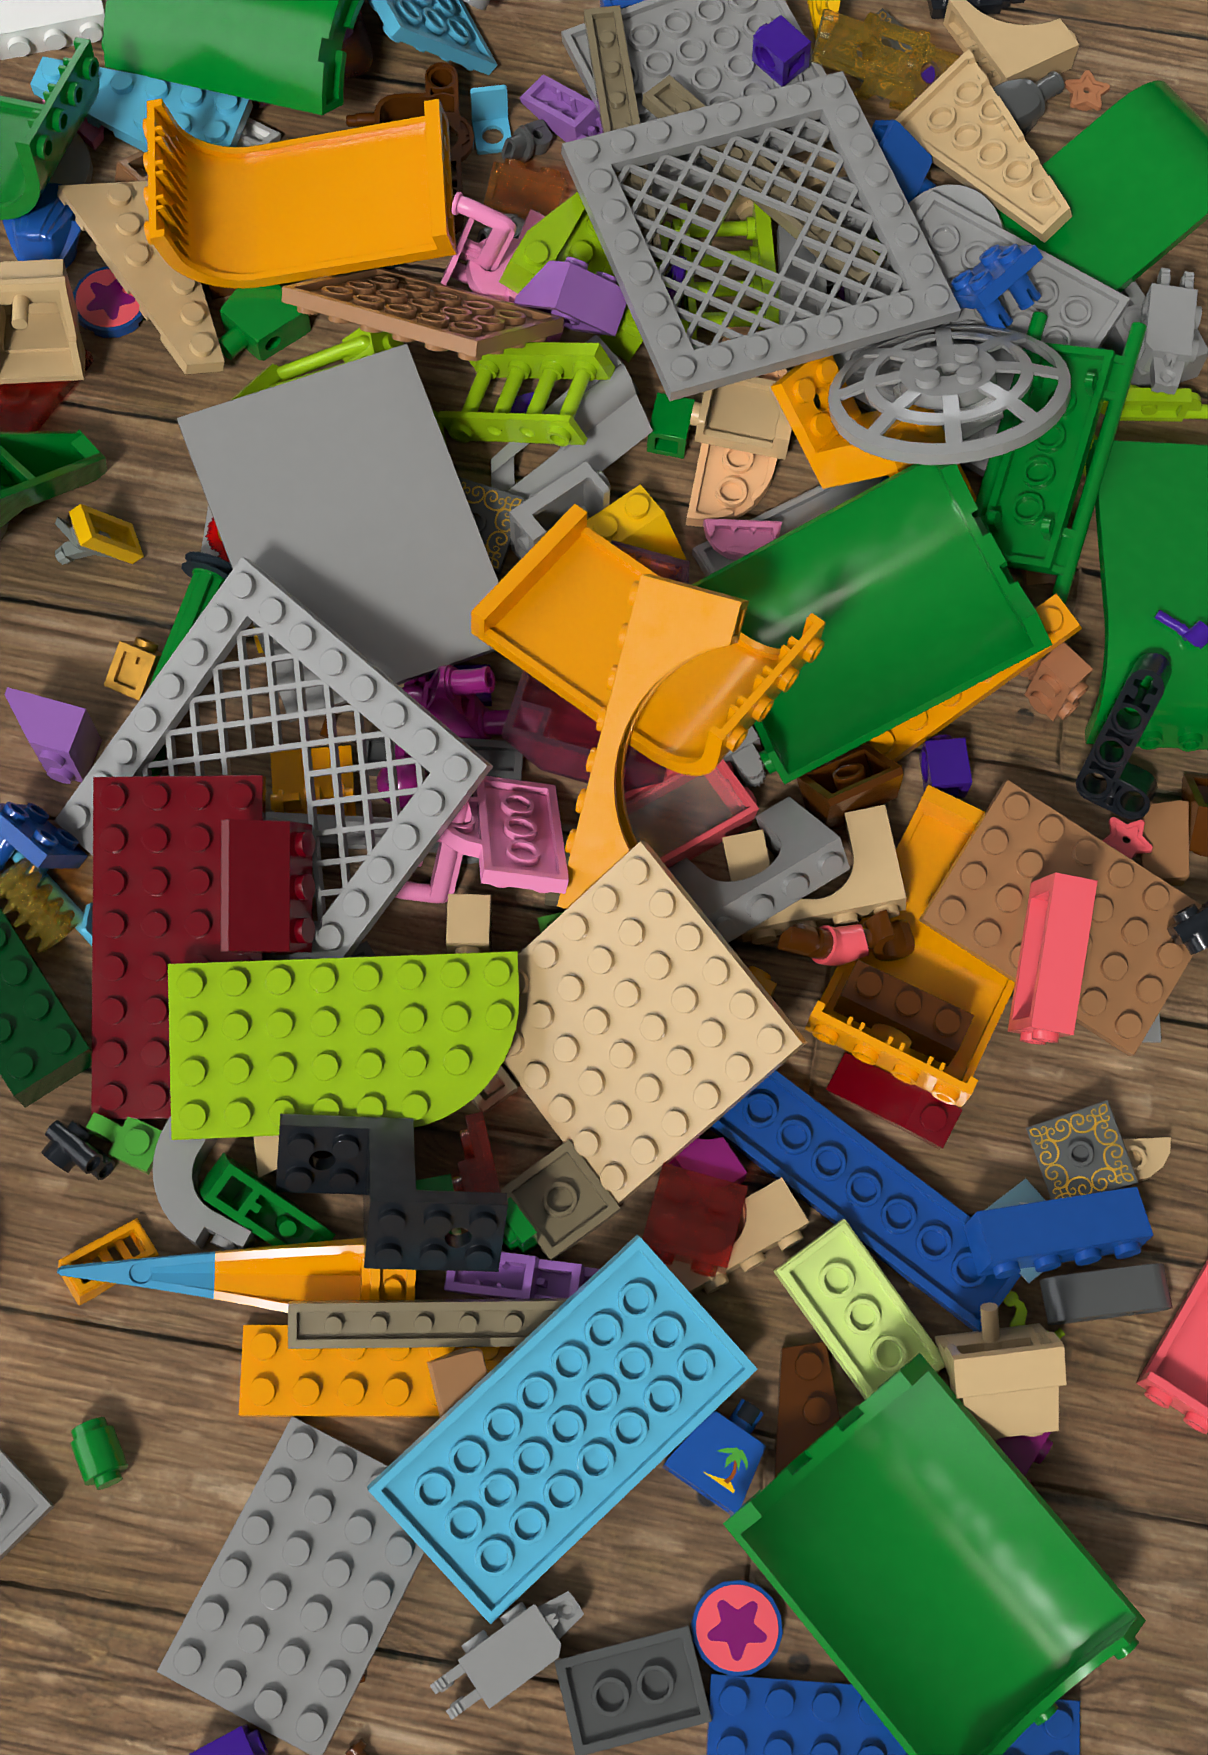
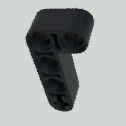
M1154 652L1146 653L1135 662L1076 781L1077 791L1084 799L1130 820L1140 819L1149 812L1158 788L1157 781L1151 773L1129 763L1128 760L1170 680L1172 673L1171 664L1163 655ZM1146 676L1153 678L1148 690L1140 687ZM1124 708H1133L1136 711H1138L1140 715H1130L1124 710ZM1107 741L1118 742L1123 748H1114ZM1091 773L1100 774L1105 780L1096 779ZM1128 791L1138 792L1143 797H1134Z

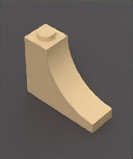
M967 0L948 1L943 25L964 53L970 49L976 63L988 77L992 88L1006 81L1023 78L1032 80L1035 83L1051 71L1061 74L1072 69L1080 44L1075 34L1068 30L1060 18L1036 25L1011 24L987 16L973 7Z

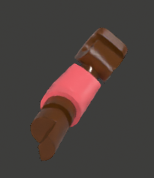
M886 909L868 918L864 923L866 929H863L861 924L813 927L803 923H796L781 934L777 949L809 956L817 964L842 966L869 956L868 949H872L875 958L880 961H895L905 958L913 953L915 941L909 923L905 920H895L891 923Z

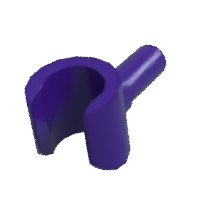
M1159 610L1156 614V620L1176 631L1177 634L1182 636L1184 641L1187 640L1193 646L1200 647L1199 649H1202L1208 643V626L1202 621H1198L1189 629L1184 623H1181L1162 610Z

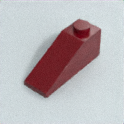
M846 1052L826 1088L827 1091L939 1150L944 1148L963 1111L954 1105L938 1100L926 1090L904 1083L892 1074L876 1066L864 1063Z

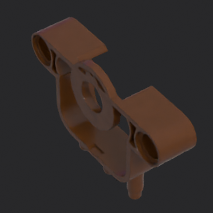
M438 62L432 64L426 70L425 93L387 95L377 103L375 112L347 115L346 125L358 128L425 116L424 101L439 99L449 122V130L458 137L457 143L450 148L451 166L457 171V177L452 179L454 199L457 192H462L463 194L461 162L466 160L473 151L475 139L472 126L465 118L460 116L457 70L449 63ZM462 214L454 215L455 234L463 228L464 215Z

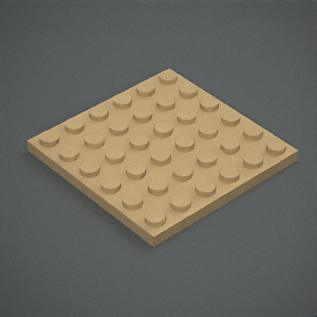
M640 841L518 954L519 1013L513 1041L503 1063L563 1143L567 1140L571 1141L576 1152L583 1157L600 1180L601 1185L620 1206L808 1042L647 842Z

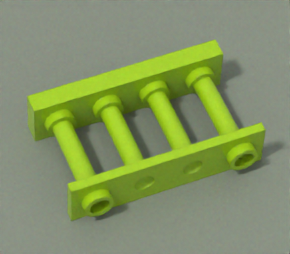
M680 203L679 208L688 211L687 203ZM754 203L752 217H746V221H723L715 237L746 236V240L753 241V246H749V250L725 252L777 273L771 217ZM681 218L672 219V229L679 232L685 220ZM692 223L686 235L692 238L707 237L710 230ZM681 243L679 246L680 256L686 257L687 261L693 263L698 252H691V247ZM705 254L699 266L721 267L724 261ZM756 275L749 287L769 294L774 282ZM693 276L688 286L707 294L713 281L694 282ZM719 285L713 297L737 296L738 292ZM684 295V310L696 314V299ZM759 301V307H755V311L749 312L758 315L763 302ZM769 306L764 318L779 324V309ZM705 312L702 317L721 325L727 312ZM733 316L728 327H749L753 323ZM680 318L685 331L687 332L691 322H688ZM759 326L757 330L763 331L766 329ZM697 328L691 337L694 340L697 338Z
M528 342L524 348L504 349L503 354H486L479 361H469L477 374L461 412L440 411L437 418L453 439L464 443L469 441L543 443L558 446H567L568 444L585 445L588 438L574 420L588 382L592 380H610L615 366L600 343ZM507 378L493 413L478 412L490 380ZM528 378L539 379L526 414L510 413L522 381ZM573 379L559 415L543 414L555 381Z

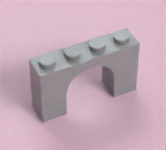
M791 797L785 798L755 816L759 829H763L767 849L777 856L775 861L762 872L747 879L723 882L706 876L688 858H684L668 868L727 943L850 869L840 837Z

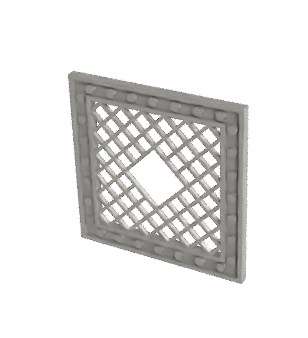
M843 71L562 143V157L669 401L955 321L959 318L961 309ZM797 125L793 134L780 130ZM804 127L822 134L817 145L799 138ZM762 134L758 144L746 139ZM769 136L787 142L782 154L764 147ZM828 136L836 153L823 148ZM727 144L723 153L711 149L715 146ZM734 145L753 152L747 163L729 156ZM793 146L812 153L807 164L788 157ZM692 153L688 162L675 158ZM699 154L718 161L712 173L694 165ZM759 155L777 162L772 173L753 166ZM818 156L837 163L831 174L813 167ZM657 162L652 172L639 167ZM664 163L682 170L676 182L658 175ZM724 164L742 171L736 183L718 175ZM783 165L802 172L797 183L778 176ZM842 166L844 167L850 179V182L837 177ZM621 171L620 175L617 178L615 173ZM629 173L647 180L641 191L623 184ZM688 174L707 181L701 192L683 185ZM748 175L767 182L761 193L743 186ZM808 175L826 182L821 194L803 187ZM653 183L671 190L666 201L648 195ZM713 184L731 191L726 203L708 195ZM773 184L791 192L786 203L767 196ZM832 186L851 193L846 204L827 197ZM678 193L696 200L690 212L672 205ZM738 194L806 222L779 274L711 246L715 235ZM625 195L636 199L631 208ZM797 195L816 202L811 213L792 206ZM857 196L865 212L852 207ZM642 202L660 209L655 221L636 214ZM702 204L721 211L715 222L697 215ZM822 205L841 212L835 224L817 217ZM667 213L685 220L679 232L661 225ZM847 215L866 223L861 234L841 227ZM692 223L710 230L704 242L686 235ZM812 225L831 232L825 244L806 236ZM639 226L649 229L645 239ZM871 226L880 242L866 237ZM656 233L674 240L668 252L650 245ZM837 235L855 242L850 254L831 247ZM681 243L699 250L693 263L675 256ZM801 245L820 252L815 264L796 257ZM861 246L881 253L875 265L856 257ZM705 254L724 261L718 273L699 266ZM826 255L845 262L840 275L821 267ZM652 256L663 260L659 269ZM886 256L895 273L881 268ZM669 264L688 271L682 283L663 276ZM730 264L749 271L743 284L724 276ZM791 265L810 272L804 284L785 277ZM851 265L871 273L865 285L846 278ZM694 274L713 281L707 294L688 286ZM755 275L774 282L769 294L749 287ZM816 275L835 283L829 295L810 287ZM876 276L895 283L890 295L871 288ZM719 285L738 292L732 304L713 297ZM780 285L799 292L794 305L775 298ZM841 286L860 293L855 305L835 298ZM666 287L677 291L673 300H671ZM683 294L702 302L696 314L677 307ZM744 295L763 302L758 315L739 308ZM805 296L825 303L819 315L799 308ZM866 296L874 299L864 302ZM708 305L727 312L721 325L702 317ZM769 306L789 313L783 325L764 318ZM831 306L838 309L828 312ZM733 316L753 323L747 335L727 328ZM795 316L802 319L792 322ZM680 318L688 322H691L687 332L685 331ZM697 326L717 333L711 345L708 346L691 338ZM759 326L766 329L756 332ZM723 336L731 339L724 342H720Z
M241 557L54 821L72 834L79 844L93 856V777L152 776L151 769L168 767L169 776H178L177 765L195 763L196 776H205L204 762L221 760L222 775H232L230 758L302 749L309 824H312V834L315 838V851L312 855L315 882L313 898L316 897L318 921H313L315 936L312 941V953H293L276 956L275 953L266 954V960L347 958L353 954L493 768V765L250 559ZM252 621L260 626V628L247 629ZM264 634L266 657L248 659L246 637ZM273 638L290 653L275 655ZM237 643L239 661L223 663ZM293 660L295 682L277 685L275 662ZM266 664L268 686L251 689L248 666ZM303 664L320 679L304 681ZM239 668L241 690L224 692L222 670ZM213 677L215 694L199 696ZM324 686L325 708L307 711L305 688ZM296 690L298 712L280 714L278 692ZM333 690L351 705L334 707ZM269 693L271 716L253 718L251 696ZM242 697L244 720L227 722L225 700ZM216 701L218 723L200 726L198 703ZM190 709L191 727L176 729ZM354 712L356 734L337 737L335 714ZM326 715L328 738L310 741L308 718ZM363 716L381 731L365 733ZM299 719L301 742L283 744L281 721ZM272 723L274 745L256 748L254 725ZM245 727L247 749L229 751L227 729ZM218 730L220 753L203 755L201 733ZM192 734L194 756L177 758L175 736ZM384 738L387 761L368 763L366 740ZM357 741L359 764L340 767L338 744ZM394 742L412 758L395 760ZM166 743L168 760L152 762ZM329 745L331 768L313 770L311 747ZM415 764L417 788L398 790L396 766ZM387 768L389 791L370 793L368 770ZM425 769L430 772L427 778L425 777ZM359 771L362 794L343 797L341 774ZM332 775L334 798L316 800L314 777ZM413 795L400 812L399 797ZM390 798L392 821L373 823L371 800ZM362 801L365 825L346 827L344 803ZM335 805L337 828L318 830L316 807ZM388 828L377 845H375L374 830ZM365 831L367 855L349 857L346 833ZM338 835L340 858L321 860L319 837ZM363 862L351 878L349 863ZM340 864L343 888L324 890L322 866ZM338 895L326 911L325 896Z

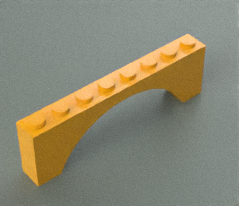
M643 574L640 577V581H634L628 597V606L633 607L629 624L624 623L622 625L617 642V647L622 649L619 664L612 666L607 680V689L611 690L608 707H602L597 719L596 730L601 732L598 747H593L589 753L586 763V772L591 773L587 789H581L575 810L581 814L577 829L573 828L570 831L566 842L565 852L570 854L567 865L569 882L566 893H559L558 907L568 909L638 844L628 818L624 796L625 759L634 726L650 697L674 671L705 652L738 643L749 603L748 600L653 574Z

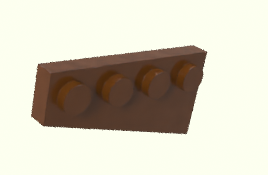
M824 1342L781 1349L773 1479L840 1420L827 1346Z

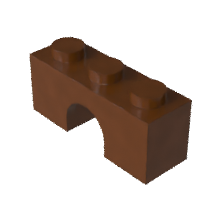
M858 959L833 1011L847 1018L853 1017V1021L859 1024L861 1022L865 1023V1026L870 1029L874 1024H885L898 1029L911 1039L912 1043L909 1048L927 1057H934V1060L940 1063L944 1062L946 1066L950 1064L958 1052L974 1017L973 1014Z

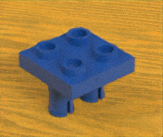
M994 245L981 254L979 257L981 262L977 266L956 276L951 281L952 288L950 289L960 308L976 309L987 326L1006 329L1004 323L1006 326H1010L1013 319L1009 316L998 297L1008 289L1020 310H1025L1035 304L1032 298L1034 301H1038L1041 298V293L1036 289L1027 272L1043 259V256L1036 245Z
M12 802L0 803V871L4 869L5 864L15 850L19 851L26 858L14 876L9 879L12 887H16L19 884L16 890L21 894L32 896L34 890L49 869L79 868L88 855L77 846L78 840L66 830L57 829L48 821L49 815L39 806L33 803H28L27 805Z

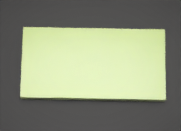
M845 1219L838 1221L773 1271L865 1400L881 1384L919 1353L937 1373L945 1367L937 1346Z

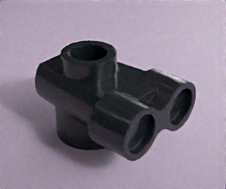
M1208 901L1202 904V907L1199 909L1195 904H1192L1172 916L1176 923L1167 928L1177 945L1184 944L1190 955L1208 948Z
M56 1120L48 1127L45 1136L50 1141L41 1153L57 1167L69 1173L76 1164L86 1174L91 1173L98 1180H103L111 1174L115 1167V1162L102 1150L96 1149L88 1142L93 1135L79 1123L72 1120L67 1125Z

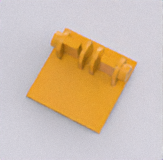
M338 746L340 767L353 765L352 746ZM329 747L311 748L313 770L331 768ZM302 749L270 753L273 793L270 795L272 811L308 814ZM353 772L342 773L343 797L355 795ZM332 775L314 777L315 799L334 798ZM355 802L344 803L345 816H356ZM335 805L316 807L317 814L336 815Z

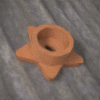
M1086 70L1080 79H1068L1064 82L1065 88L1071 93L1070 107L1082 111L1101 110V96L1110 90V85L1096 81L1090 70Z

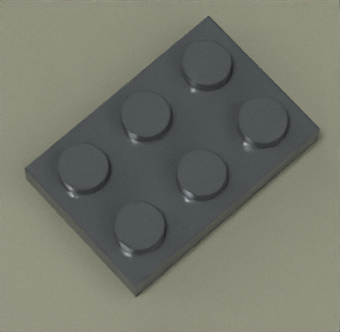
M689 1626L554 1661L575 1755H588L712 1722Z

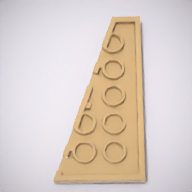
M970 49L962 54L895 119L932 156V161L935 165L966 187L972 188L984 195L995 208L1045 243L1072 217L1066 200L1052 178L1047 175L1040 164L1035 151L1026 142L1021 129L1000 96H997L988 77L976 63Z
M148 181L58 185V198L64 206L68 205L76 216V223L82 231L88 232L97 245L96 251L126 293H131L139 304V311L146 321L151 320L161 334V342L184 374L223 371L225 361L201 282L187 278L175 271L167 264L155 246L150 245L146 239L144 223L149 220V209L144 199V187L148 186Z

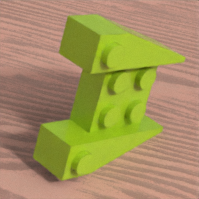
M578 192L526 232L504 270L499 283L518 294L549 260L565 262L566 257H573L586 262L589 265L587 270L594 274L599 271L614 276ZM666 221L663 226L671 228V223ZM659 234L662 250L667 252L669 238ZM662 262L655 263L658 269ZM626 303L616 336L600 335L599 338L614 354L629 362L643 340Z

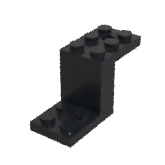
M280 1114L276 1192L363 1195L364 1268L499 1272L508 1209L507 1193L416 1190L413 1119ZM316 1151H328L333 1154L325 1159L312 1156ZM454 1228H464L468 1230L466 1233L461 1235H452L449 1233V1231Z

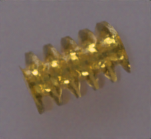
M23 858L0 874V900L3 898L8 900L2 913L6 915L14 911L19 912V916L13 924L14 927L17 928L29 924L31 927L24 938L28 941L40 937L42 940L35 951L41 953L61 941L77 926V923L70 925L75 916L73 910L69 909L58 913L64 903L61 897L47 900L53 890L50 884L36 887L42 877L39 871L25 874L31 862L27 858Z

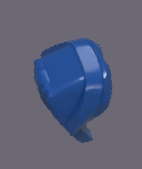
M48 183L35 207L29 213L19 218L2 220L17 261L63 259L65 268H67L76 258L81 228L75 221L76 216L68 205L64 206L57 196L58 185L62 184Z

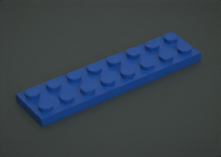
M776 1070L709 1128L719 1137H724L727 1143L774 1179L778 1180L782 1177L791 1192L833 1224H836L841 1219H845L868 1251L973 1331H982L980 1306L991 1302L999 1307L1021 1276L1020 1273L1004 1279H996L994 1274L978 1276L964 1230V1225L971 1217Z
M710 1674L708 1706L712 1722L707 1723L706 1755H908L852 1684ZM1058 1699L1055 1702L1058 1706L1057 1711L1039 1726L1033 1722L1003 1755H1080V1701Z

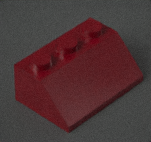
M221 820V951L266 954L312 953V941L315 936V925L312 920V898L315 894V882L312 877V855L315 851V838L312 834V824L271 820Z

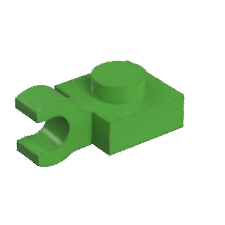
M94 1112L86 1129L90 1130L91 1134L113 1143L108 1153L109 1156L149 1175L153 1168L154 1153L162 1130L129 1116L124 1125L120 1126Z

